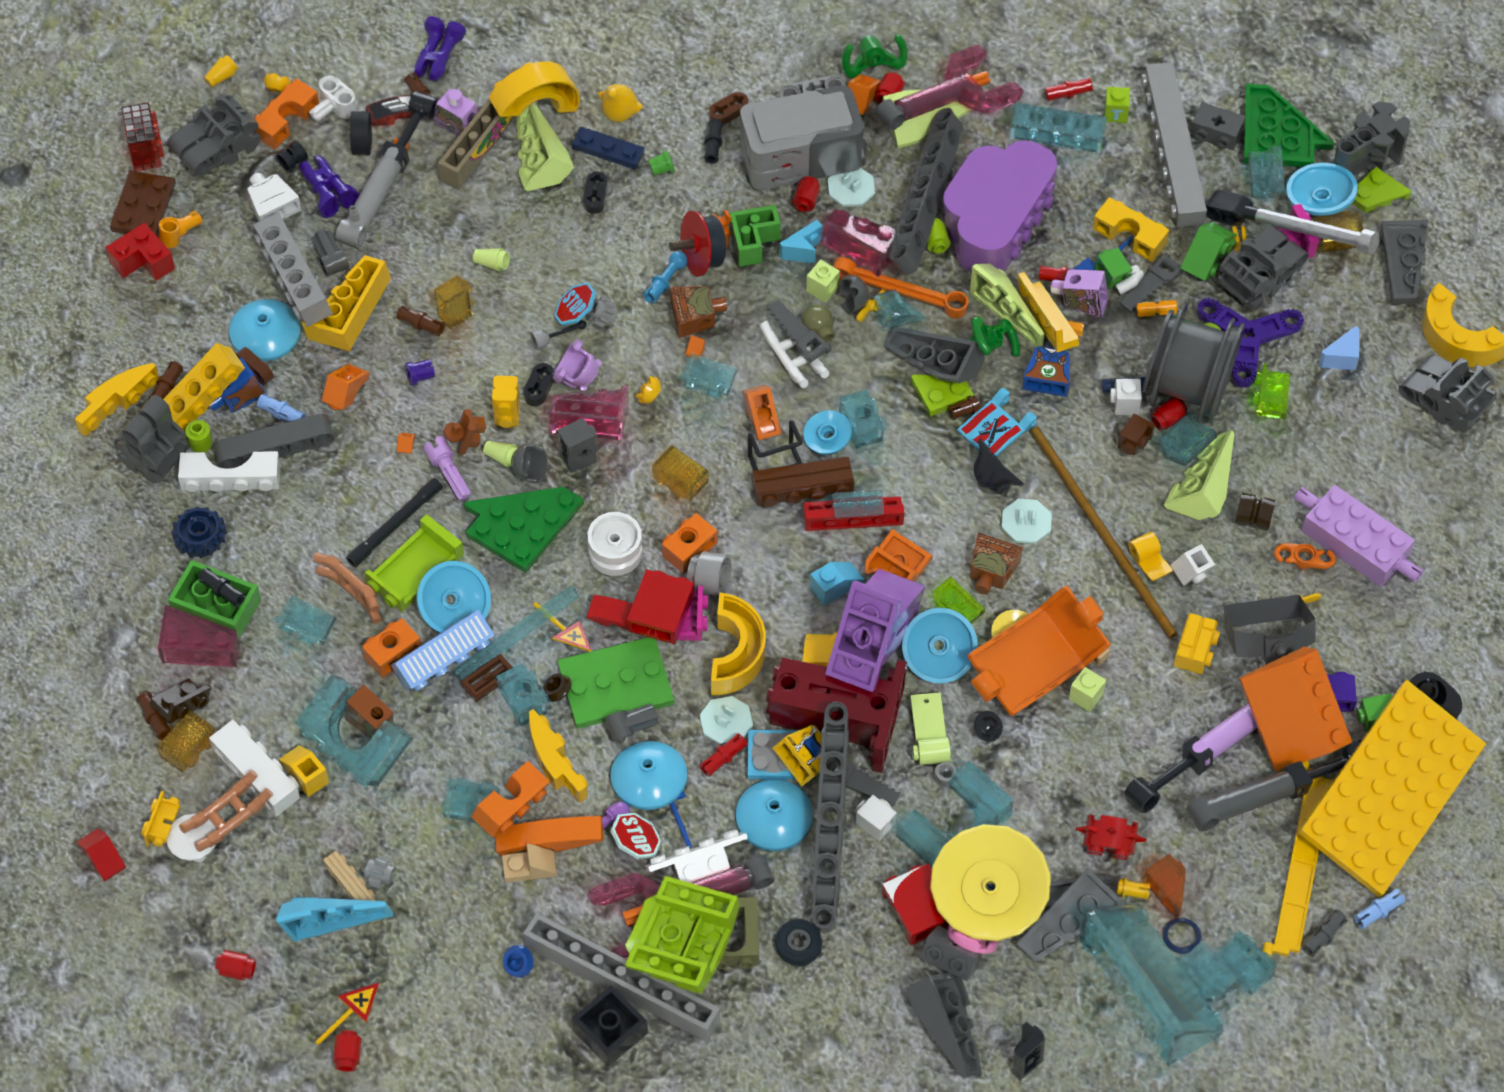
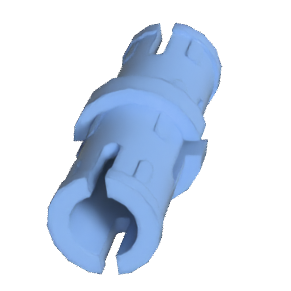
M265 393L257 401L258 408L270 412L279 420L284 419L290 422L306 417V413L289 406L287 402H280Z
M1394 889L1380 900H1373L1369 907L1355 914L1354 920L1356 924L1361 921L1359 928L1365 929L1379 918L1384 919L1388 916V912L1405 903L1403 894L1398 897L1401 891Z

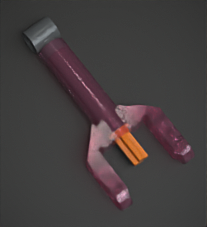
M977 44L950 54L947 67L945 68L944 82L897 99L894 102L891 99H886L878 105L875 113L890 130H895L904 121L956 101L971 110L988 114L1017 102L1022 97L1024 90L1018 83L1009 82L983 92L981 86L990 83L988 72H981L973 76L967 72L978 67L987 55V51Z
M758 855L748 859L744 863V867L739 865L691 883L736 895L750 890L751 884L753 889L756 890L768 887L775 879L765 856ZM633 873L594 887L588 892V896L592 905L605 906L642 893V899L645 902L646 899L657 894L660 886L650 878ZM643 905L622 912L627 927L636 924ZM624 941L612 952L627 960L629 953L625 947L627 941Z

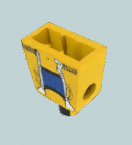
M811 725L792 733L772 748L801 786H804L820 772L822 732L816 726Z

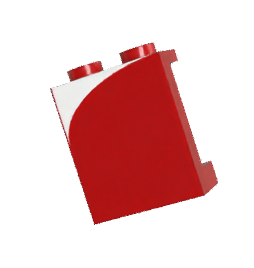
M929 863L923 866L916 865L910 868L907 873L899 877L897 875L892 876L882 884V896L884 899L888 898L906 930V939L910 946L927 939L929 934L938 925L945 929H948L950 925L937 910L930 889L932 868Z

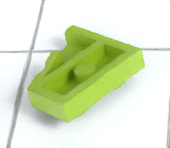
M1375 167L1357 185V196L1352 204L1365 213L1375 210L1379 206L1390 205L1393 200L1402 197L1404 200L1408 199L1412 191L1378 167Z
M911 375L910 381L929 416L949 410L948 405L968 399L967 396L969 395L974 396L967 381L955 383L939 380L932 375Z

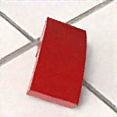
M593 595L586 618L607 627L614 624L628 630L627 618L633 604L611 597Z

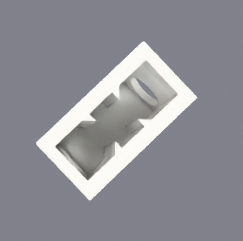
M256 173L250 178L252 185L248 187L247 191L258 222L279 212L282 219H285L301 211L299 196L278 175H272L265 179L261 173Z

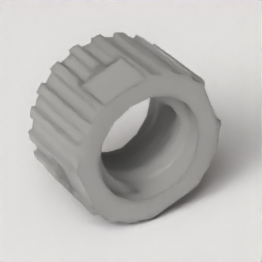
M945 761L936 765L934 771L936 783L942 787L952 786L957 778V769L953 763ZM947 771L951 774V777H942L940 773Z

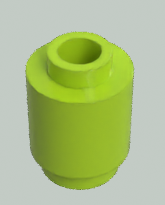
M935 218L927 242V248L932 253L940 254L949 248L951 242L944 222L939 218Z
M203 420L190 422L185 429L189 448L194 452H208L213 443L209 425Z

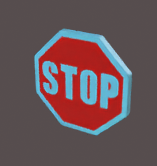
M588 282L572 286L559 299L554 316L562 326L578 323L592 309L597 292Z

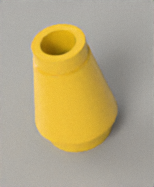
M225 55L217 60L203 78L213 88L215 85L234 76L238 67L228 55Z

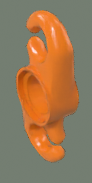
M1283 543L1274 550V557L1278 562L1284 561L1283 557L1280 556V552L1285 550L1290 554L1285 561L1287 563H1294L1301 569L1315 568L1326 570L1333 567L1336 563V556L1331 550L1326 552L1330 557V561L1324 562L1320 559V556L1324 554V550H1316L1310 544ZM1300 552H1307L1312 558L1304 561L1299 558L1298 554Z

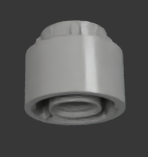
M703 551L700 555H695L691 558L687 579L694 582L696 592H698V586H703V594L719 597V593L727 592L732 571L730 556Z

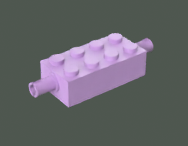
M1334 485L1320 499L1304 487H1301L1295 494L1294 500L1311 510L1305 516L1302 532L1327 550H1331L1337 557L1380 587L1396 571H1399L1414 583L1422 576L1424 570L1407 559L1411 555L1415 539L1338 486Z

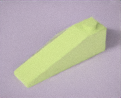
M936 89L906 90L883 96V101L891 99L897 105ZM972 93L967 95L961 94L960 96L907 115L904 123L899 128L890 130L897 148L920 143L925 140L935 115L941 109L951 108L959 119L977 108Z
M532 103L524 109L520 116H516L517 138L521 140V149L518 151V157L522 159L519 176L526 191L560 184L574 168L569 153L536 104Z
M990 263L972 266L970 294L1001 319H1008L1014 329L1036 347H1043V330L1006 274Z
M1232 430L1211 437L1197 455L1199 461L1192 468H1187L1184 472L1186 478L1181 484L1176 483L1171 489L1164 503L1166 509L1197 520L1208 517L1213 518L1221 512L1228 488L1235 434Z

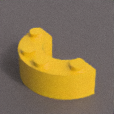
M551 61L524 64L503 80L498 81L488 97L500 117L520 116L530 104L545 98H549L557 113L577 112L580 104L579 91L566 70L561 65Z
M1438 283L1429 294L1422 319L1423 333L1430 347L1442 358L1452 363L1459 358L1467 360L1469 367H1476L1477 365L1482 367L1502 360L1504 358V335L1493 326L1482 331H1472L1458 325L1452 316L1457 296L1441 283Z
M719 593L718 629L729 632L736 638L739 644L731 654L723 658L713 659L711 695H725L747 686L761 671L766 655V632L758 612L739 597Z

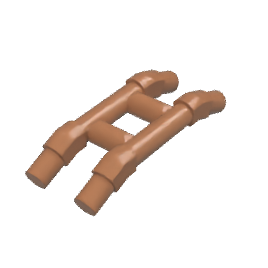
M316 552L313 561L325 565H318L316 574L327 577V579L339 584L362 604L373 624L380 623L382 621L378 611L380 606L376 600L374 590L346 568L338 558Z
M250 770L229 791L203 811L198 812L190 817L189 820L179 825L180 830L183 833H187L192 829L202 826L209 819L217 828V830L215 829L212 833L194 844L198 852L218 844L231 831L253 814L255 815L273 796V792L265 788L247 807L239 799L238 796L246 792L258 777L255 771ZM230 803L238 814L225 823L217 812Z

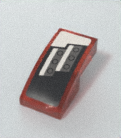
M412 94L390 97L367 105L365 110L371 113L372 126L394 125L396 119L411 118L413 114L408 112V104Z

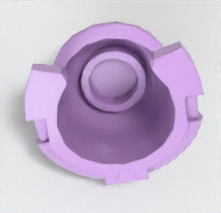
M576 338L574 343H570L561 362L553 372V379L557 383L563 382L571 388L577 387L580 391L587 390V385L595 379L598 367L601 366V360H595L594 355L583 350L584 343Z

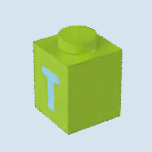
M1106 88L1104 122L1127 123L1130 88Z

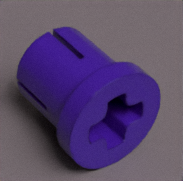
M430 359L416 363H405L406 376L411 386L417 385V382L435 377Z

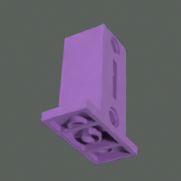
M878 569L866 584L854 580L851 584L825 674L873 692L876 688L882 666L902 643L907 626L917 616L925 586Z

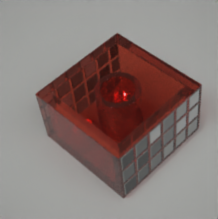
M149 102L121 107L134 171L162 167L160 157H165L156 111H151Z

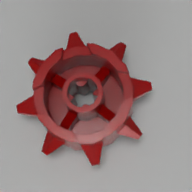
M1088 815L1086 826L1076 827L1075 829L1084 833L1083 847L1087 848V854L1102 856L1103 852L1113 854L1112 858L1128 861L1129 856L1135 853L1136 843L1146 842L1147 840L1138 835L1139 824L1137 822H1133L1132 826L1127 825V819L1101 815L1100 820H1094V815Z

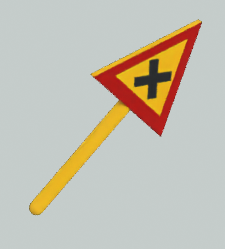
M537 602L533 603V606L562 630V632L552 637L553 640L591 652L580 621L566 628Z
M379 983L337 996L349 1009L315 1043L317 1045L321 1044L353 1012L366 1023Z

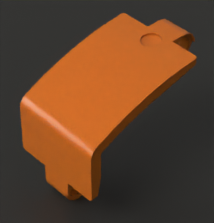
M1067 585L1062 587L1039 608L967 655V658L979 673L970 683L985 703L997 697L1009 715L1014 716L1079 673L1111 646L1108 639L1097 626L1104 619L1102 617L1104 612L1092 596L1079 602Z

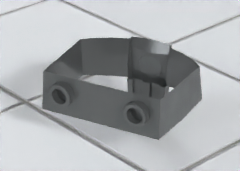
M1300 595L1224 605L1225 631L1236 657L1265 656V665L1293 651L1316 642V618ZM1301 617L1306 624L1294 629L1290 633L1268 636L1233 630V627Z

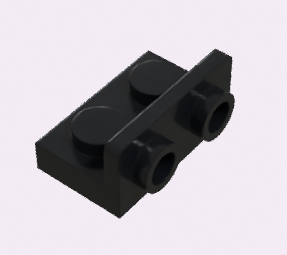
M1027 1021L1022 1025L1021 1041L1014 1048L1013 1075L1020 1081L1041 1064L1044 1058L1045 1036L1037 1026H1032Z

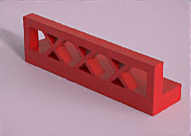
M901 496L803 502L805 531L904 525V505L902 504Z

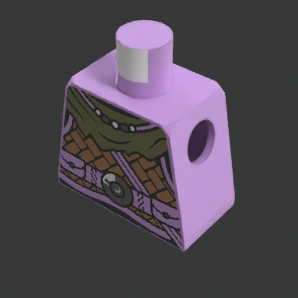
M450 89L436 104L434 123L459 137L478 113L477 105L463 96L460 90Z
M1070 269L1067 271L1064 281L1055 279L1052 281L1051 293L1063 295L1064 305L1067 309L1102 317L1108 301L1105 271Z

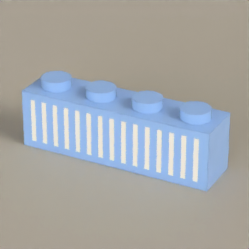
M476 610L391 664V667L406 691L412 688L418 691L428 684L426 679L435 675L438 678L449 671L447 666L454 661L459 664L469 658L468 652L474 648L479 651L489 645L490 641L488 639L493 637L494 633L480 611Z

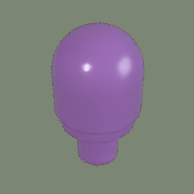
M616 802L608 807L603 813V829L609 825L613 826L618 814L630 813L629 806L624 802Z

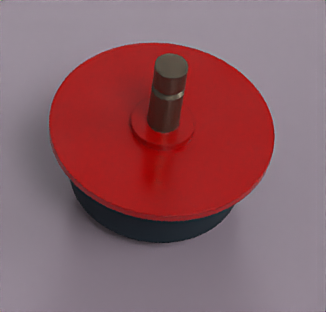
M695 210L688 211L682 220L680 241L670 242L669 249L670 251L682 250L687 256L689 271L694 276L701 277L706 274L709 267H720L725 260L726 237L723 226L716 216L711 215L703 218Z

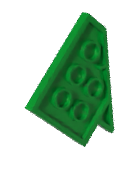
M1246 83L1243 163L1304 167L1314 164V149L1333 150L1334 141L1270 85Z
M557 487L467 501L464 503V509L478 518L466 531V537L526 573L584 504V498L565 487Z

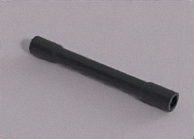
M432 478L409 502L365 542L359 544L346 556L349 564L355 568L360 565L400 525L443 489L442 484L436 478Z

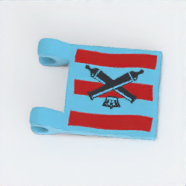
M1001 388L986 405L957 429V432L978 451V440L981 438L997 457L1022 434L1036 426L1037 416L1029 412L1020 423L1014 420L1001 408L1010 399L1009 391Z

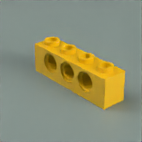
M216 343L163 399L170 407L173 421L184 432L186 426L204 414L215 399L219 398L223 391L245 369L231 347Z

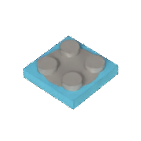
M748 730V779L796 780L772 748L783 738L799 730Z

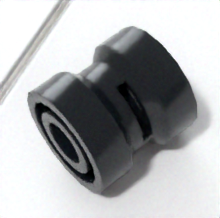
M293 141L286 150L282 149L277 152L276 158L286 172H291L298 163L301 164L307 161L308 155L298 141Z

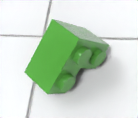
M776 205L730 212L732 218L730 232L739 267L762 263V243L780 240L781 223Z
M1214 222L1200 225L1180 268L1204 281L1215 277L1220 269V264L1218 263L1221 257L1227 256L1235 249L1237 242L1234 240L1237 234Z

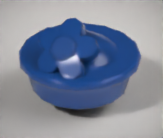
M513 945L508 948L503 957V966L506 972L516 978L524 977L530 973L534 964L531 952L521 945Z

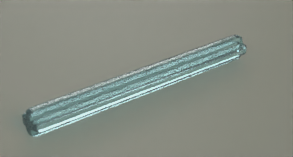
M569 586L457 667L454 670L457 678L462 681L500 653L502 654L579 598L578 591L574 586Z

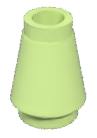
M503 248L475 249L473 262L496 271L506 270L509 266L510 254Z
M487 441L484 445L483 453L508 468L512 466V458L517 446L515 444Z

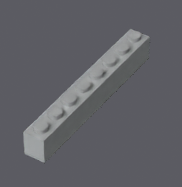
M1173 62L1146 65L1145 73L1141 75L1142 88H1146L1145 103L1147 107L1150 106L1151 110L1149 111L1150 125H1154L1155 128L1153 130L1154 143H1158L1159 146L1157 157L1158 161L1163 164L1161 168L1162 180L1167 182L1165 188L1166 198L1171 200L1170 216L1175 218L1176 227L1204 225L1207 210Z
M538 913L535 914L523 933L524 946L604 989L612 985L627 1001L705 1042H708L720 1022V1008L684 989L676 987V985L626 968L627 960Z

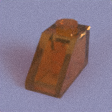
M1169 853L1145 869L1143 882L1150 884V890L1176 919L1180 917L1186 872L1181 861L1174 859Z

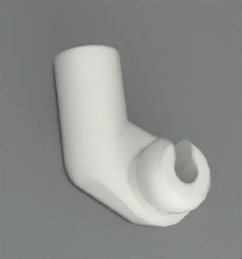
M1138 265L1131 267L1133 270L1130 277L1115 284L1120 295L1136 287L1144 277V272L1140 270Z

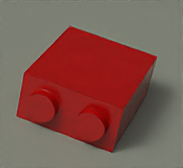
M646 569L627 618L628 632L676 644L694 597V582L684 577L677 578L666 575L659 570L651 571Z

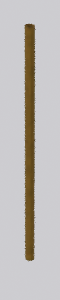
M1038 426L1032 428L1031 434L1169 639L1175 637L1178 634L1040 428Z

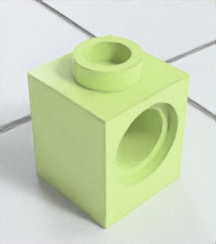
M820 260L807 274L806 292L826 303L839 288L840 271Z

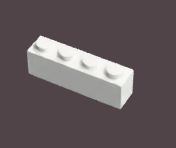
M232 720L209 737L211 748L239 779L243 778L250 770L257 773L258 777L253 781L249 789L257 797L265 788L270 789L273 792V796L266 802L265 806L277 817L300 799L298 792L300 786L293 776H286L283 772V767L275 758L271 760L266 755L267 751L259 741L255 743L250 738L251 734L244 725L239 726Z

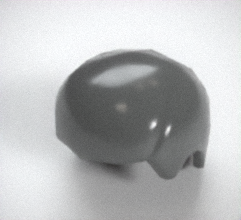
M846 275L841 278L838 294L845 297L842 308L848 313H855L868 303V287L856 275Z
M534 444L519 446L512 458V469L516 476L531 482H537L542 479L547 470L545 450L536 447Z

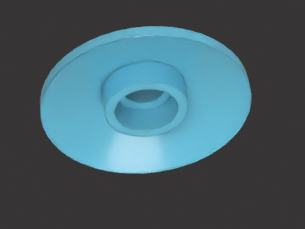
M833 410L821 411L807 421L803 433L804 440L807 446L818 454L829 455L837 453L851 439V424L847 417L840 412ZM828 434L833 435L830 438H825Z

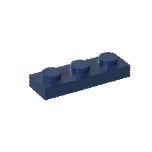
M582 126L572 142V149L634 170L637 169L645 153V147Z

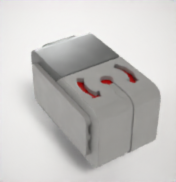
M831 75L787 84L780 89V98L750 103L741 108L740 151L752 187L764 190L798 183L806 176L818 179L853 172L861 168L865 153L864 124L853 91L848 86H845V81L841 76Z

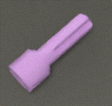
M442 436L436 437L435 441L438 445L436 448H433L432 444L427 442L423 450L431 464L441 469L458 500H466L471 495V492L452 461L454 453L446 439Z

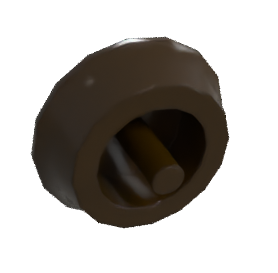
M559 673L551 675L543 686L546 699L551 702L563 699L571 689V679Z

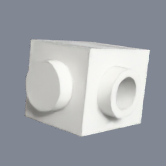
M1116 379L1115 388L1110 389V402L1114 403L1115 415H1139L1142 400L1140 379Z
M1201 544L1185 552L1170 566L1183 586L1192 581L1194 584H1198L1207 578L1205 573L1215 563Z
M872 795L867 801L863 800L856 808V824L879 842L896 824L897 812L884 799H878Z

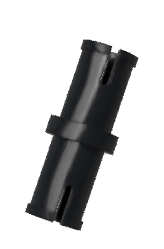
M711 119L708 122V134L704 139L706 146L704 161L709 164L718 162L719 148L723 143L721 137L723 122L719 119Z
M205 568L200 572L198 581L211 588L216 596L225 598L235 607H239L246 598L245 593L232 586L230 580L225 577L221 578L209 568Z

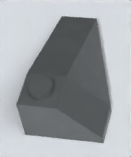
M894 326L884 344L886 349L933 377L955 383H962L976 378L985 360L976 341Z
M946 973L929 976L906 987L908 1000L915 1014L961 1077L964 1079L981 1075L982 1071L977 1044L971 1039L970 1029L974 1028L973 1020L968 1018L966 1006L970 1005L962 978Z

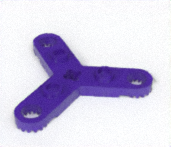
M1214 298L1201 300L1197 308V316L1205 323L1216 324L1220 327L1221 331H1226L1231 318H1235L1234 326L1240 327L1241 323H1244V333H1252V337L1249 336L1247 338L1243 334L1232 370V381L1239 387H1249L1255 382L1259 346L1261 344L1297 333L1302 329L1304 323L1303 315L1297 309H1287L1280 313H1273L1249 321L1229 307L1218 303ZM1211 307L1215 312L1212 315L1211 313L1208 315V313L1205 314L1203 308ZM1294 318L1298 323L1290 325L1289 323L1287 324L1285 319ZM1244 371L1249 373L1250 377L1248 379H1241L1237 374Z

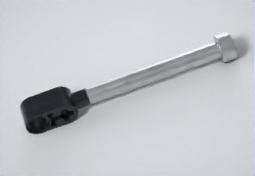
M1215 190L1206 204V217L1213 221L1233 226H1241L1246 219L1357 246L1359 252L1369 255L1375 253L1379 243V233L1377 231L1364 229L1360 233L1253 207V203L1248 197L1232 192Z

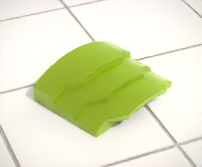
M665 876L657 894L645 900L638 920L625 944L629 953L625 967L649 974L653 978L674 983L678 988L701 994L712 979L729 942L740 906L738 896Z

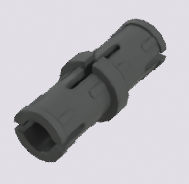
M1335 909L1322 924L1320 923L1315 927L1313 934L1302 943L1303 951L1309 956L1314 957L1327 942L1329 943L1334 939L1336 932L1347 923L1346 915L1340 910Z

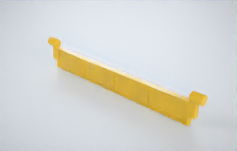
M1308 761L1302 762L1307 771L1311 770ZM1322 776L1312 780L1313 783L1308 793L1302 798L1274 944L1264 942L1261 954L1263 958H1272V953L1288 957L1289 951L1300 953L1319 849L1300 835L1298 831L1332 784V779Z

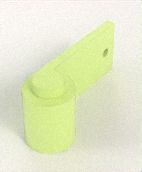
M941 692L910 695L916 745H912L913 760H918L919 765L950 762V744L948 737H946Z

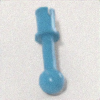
M675 251L670 255L668 267L661 276L656 275L653 277L652 284L643 293V297L647 302L656 303L661 294L669 289L668 281L677 270L683 269L687 265L685 253Z

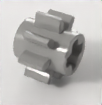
M601 295L600 300H594L592 309L588 312V315H590L588 319L600 327H603L604 323H612L617 315V309L614 307L615 303Z
M378 855V858H375V860L369 859L364 871V877L369 878V886L381 889L384 884L390 885L395 873V866H392L390 862L391 858Z

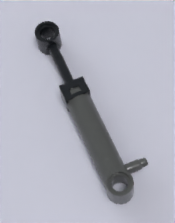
M1357 740L1347 745L1341 751L1344 758L1308 771L1302 762L1298 761L1285 766L1284 770L1280 773L1210 798L1208 796L1199 797L1189 803L1186 810L1198 831L1204 832L1212 829L1221 821L1281 799L1290 797L1293 800L1308 793L1313 783L1312 780L1341 770L1362 740Z

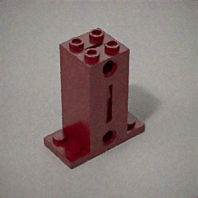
M782 657L780 666H775L772 677L774 681L773 688L769 687L766 702H768L766 714L770 715V725L792 730H802L814 725L822 732L826 707L832 702H841L848 710L849 742L870 747L869 761H873L872 771L882 773L905 688L907 662L897 660L895 669L890 668L888 679L878 678L876 688L871 692L826 675L827 667ZM835 711L830 715V718L834 721H839L844 715L839 711Z

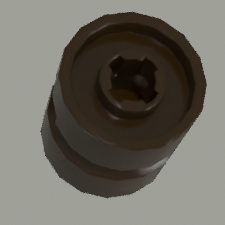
M1242 492L1235 523L1249 526L1251 522H1254L1255 527L1269 531L1276 500L1262 497L1258 501L1256 495Z

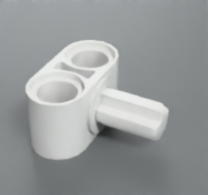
M325 76L319 81L322 102L310 110L309 114L312 119L320 121L331 111L343 119H350L351 111H357L354 92L334 76Z

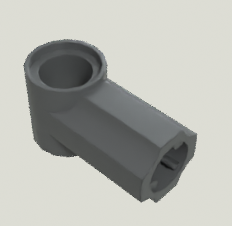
M324 229L316 232L311 239L319 255L325 275L330 276L348 269L349 263L342 249L338 248L331 232Z
M653 704L630 711L623 710L605 717L612 741L633 735L634 732L659 724L658 714Z

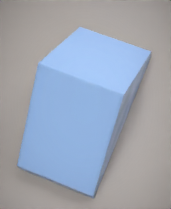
M1355 326L1321 352L1318 365L1321 368L1356 370L1359 360V328Z

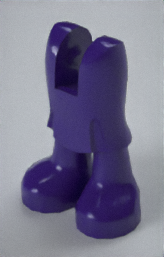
M317 155L314 157L317 167L315 171L308 161L300 164L302 175L312 185L313 191L318 193L320 197L318 210L321 216L324 218L334 216L339 209V202L344 208L354 206L360 194L354 187L345 184L340 179V176L334 173L322 156Z

